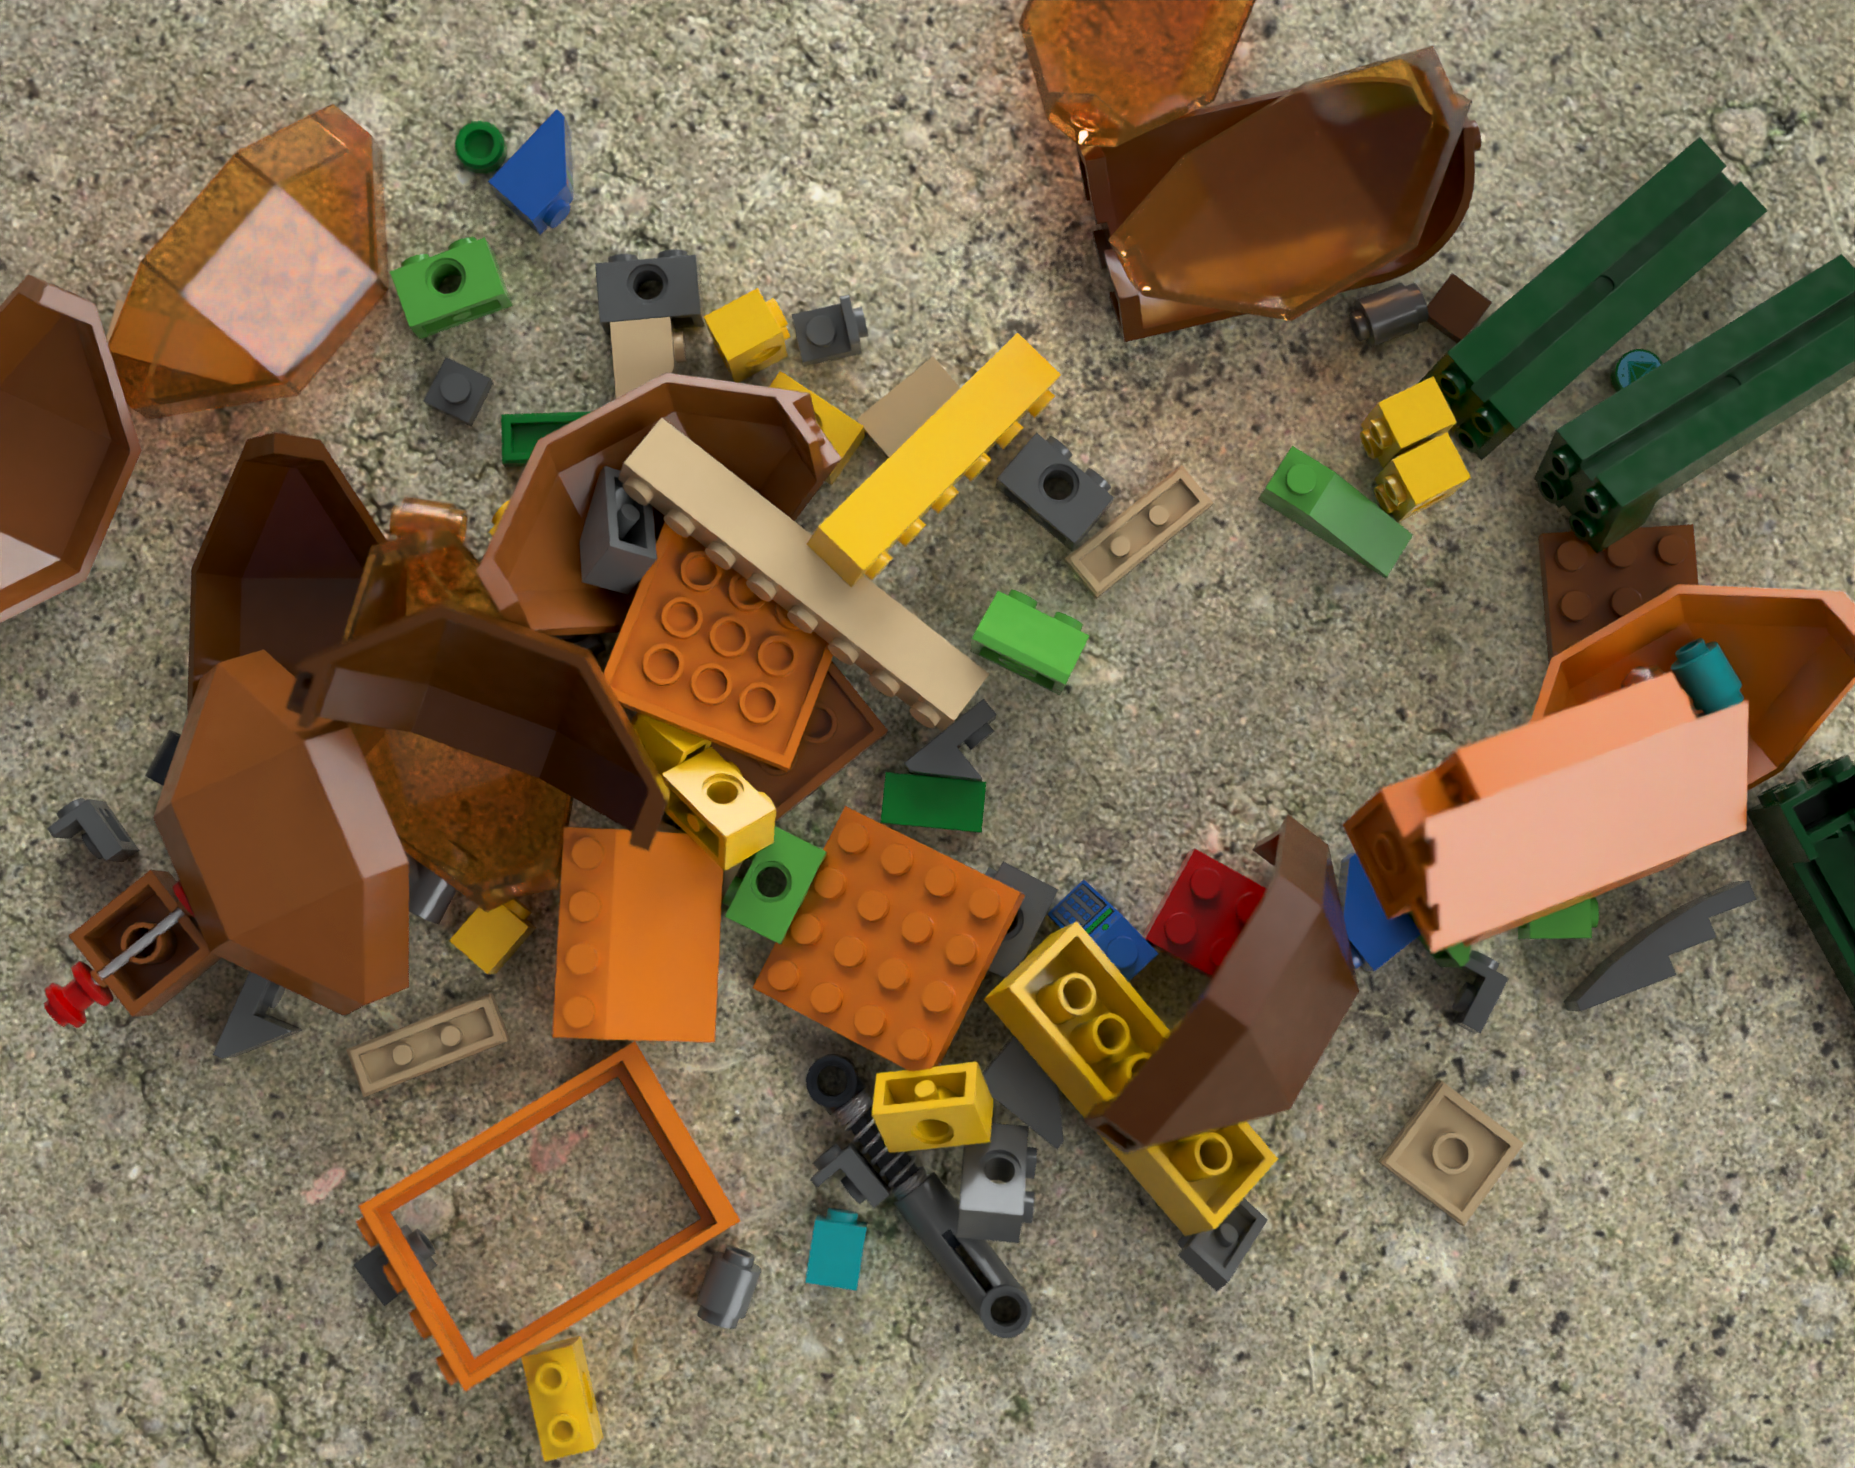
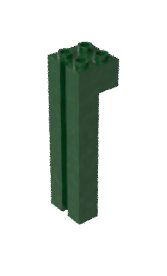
M1701 137L1697 138L1451 348L1418 382L1420 383L1434 376L1456 420L1455 424L1458 428L1455 430V436L1464 449L1475 453L1482 461L1768 211L1741 181L1734 185L1722 172L1727 167L1726 164Z
M1840 254L1558 428L1534 477L1541 495L1549 503L1556 504L1558 508L1562 506L1567 508L1572 514L1569 517V524L1573 533L1580 540L1587 542L1598 554L1645 524L1659 499L1855 376V268Z
M1844 755L1833 761L1826 759L1802 771L1801 773L1805 780L1802 778L1789 784L1783 782L1760 793L1757 797L1761 804L1747 810V815L1855 1009V760L1851 761L1849 755Z

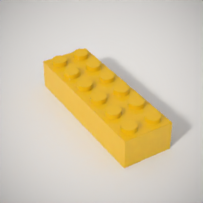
M1077 921L1050 934L983 999L1084 1118H1086L1093 1105L1114 1097L1170 1033V1030ZM1248 1122L1126 1154L1099 1135L1184 1236L1215 1230L1278 1160L1276 1155Z

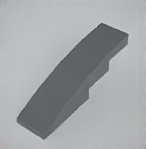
M1749 880L1729 883L1687 902L1638 932L1602 961L1564 1000L1567 1011L1581 1012L1675 976L1676 973L1669 955L1716 938L1709 919L1710 917L1757 900Z

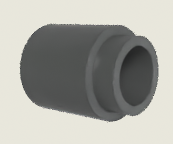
M1398 283L1354 301V312L1349 313V321L1355 337L1358 341L1366 340L1371 347L1416 331L1420 323L1428 320L1426 301L1420 288L1415 283L1407 286Z
M727 1246L724 1253H713L697 1297V1302L700 1304L697 1313L698 1317L710 1324L727 1329H735L739 1319L746 1317L762 1271L758 1265L754 1264L755 1256L752 1253L732 1246Z

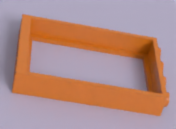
M634 1041L362 1203L358 1207L363 1217L356 1220V1223L369 1246L373 1248L380 1244L390 1262L382 1266L397 1294L405 1289L416 1306L415 1309L409 1312V1315L422 1338L425 1340L433 1336L443 1354L436 1357L435 1360L450 1386L459 1381L463 1390L467 1391L741 1220ZM618 1077L701 1219L482 1354L474 1357L391 1212Z

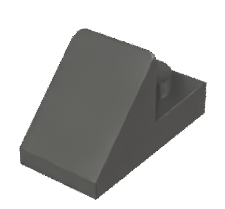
M982 699L904 762V767L911 775L982 781V777L959 748L966 744L972 750L994 732L989 724L995 720L996 713Z
M249 971L213 1055L221 1059L237 1057L302 1031L299 1027L266 1014L269 1007L274 1009L278 1005L285 988Z
M1243 1198L1215 1230L1189 1236L1182 1235L1178 1241V1245L1182 1249L1178 1256L1217 1292L1230 1281L1268 1219Z

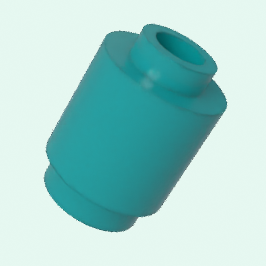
M1703 638L1687 643L1675 652L1677 660L1671 665V669L1696 710H1702L1704 714L1709 715L1743 701L1744 696L1739 690L1742 687V683L1718 642L1705 643Z

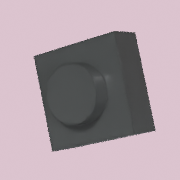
M445 357L423 402L427 406L472 427L494 382L491 378Z

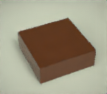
M1451 273L1427 305V322L1455 343H1458L1471 332L1492 304V301Z

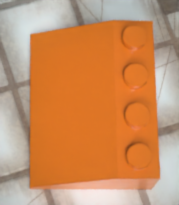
M564 827L552 1037L715 1042L724 870L685 833L656 832L650 850L646 851L629 844L632 832L630 830Z

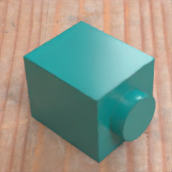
M828 1208L827 1216H816L805 1283L857 1291L868 1224L867 1222L857 1221V1212Z

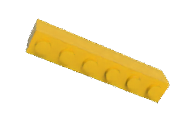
M1016 333L817 527L806 545L851 588L864 575L872 581L893 559L887 552L898 541L904 547L909 545L926 526L921 518L931 508L937 514L941 513L959 494L954 485L963 476L973 481L992 460L986 453L996 443L1002 449H1005L1024 429L1019 421L1028 412L1036 418L1055 398L1050 389L1061 374L1019 333Z

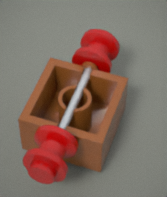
M149 870L72 932L69 938L92 965L94 970L86 963L78 961L71 967L74 977L72 981L64 987L51 983L45 988L44 991L48 1000L44 1002V1008L60 1026L65 1027L69 1023L73 1027L80 1028L87 1022L85 1010L94 1002L102 1006L109 1005L114 1000L113 992L132 1017L151 1016L222 959L209 951L180 880L176 881L166 871Z

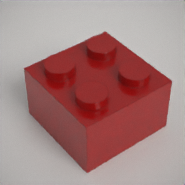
M1192 849L1188 851L1142 936L1151 946L1204 976L1213 979L1266 893L1267 888L1203 852Z

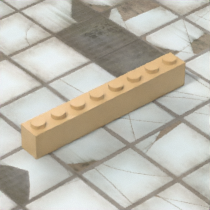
M663 418L658 421L623 463L618 479L624 483L623 489L633 500L642 505L649 503L665 515L664 521L677 534L686 538L691 535L706 547L705 552L714 563L727 570L732 567L747 579L746 584L755 595L765 601L773 599L788 611L787 617L796 627L806 633L814 631L829 643L828 649L837 659L848 665L855 663L870 675L869 681L878 691L889 697L896 695L910 706L909 711L911 715L922 725L931 729L937 727L943 732L955 721L989 676L988 672L865 576L851 588L806 545L812 537L808 531Z

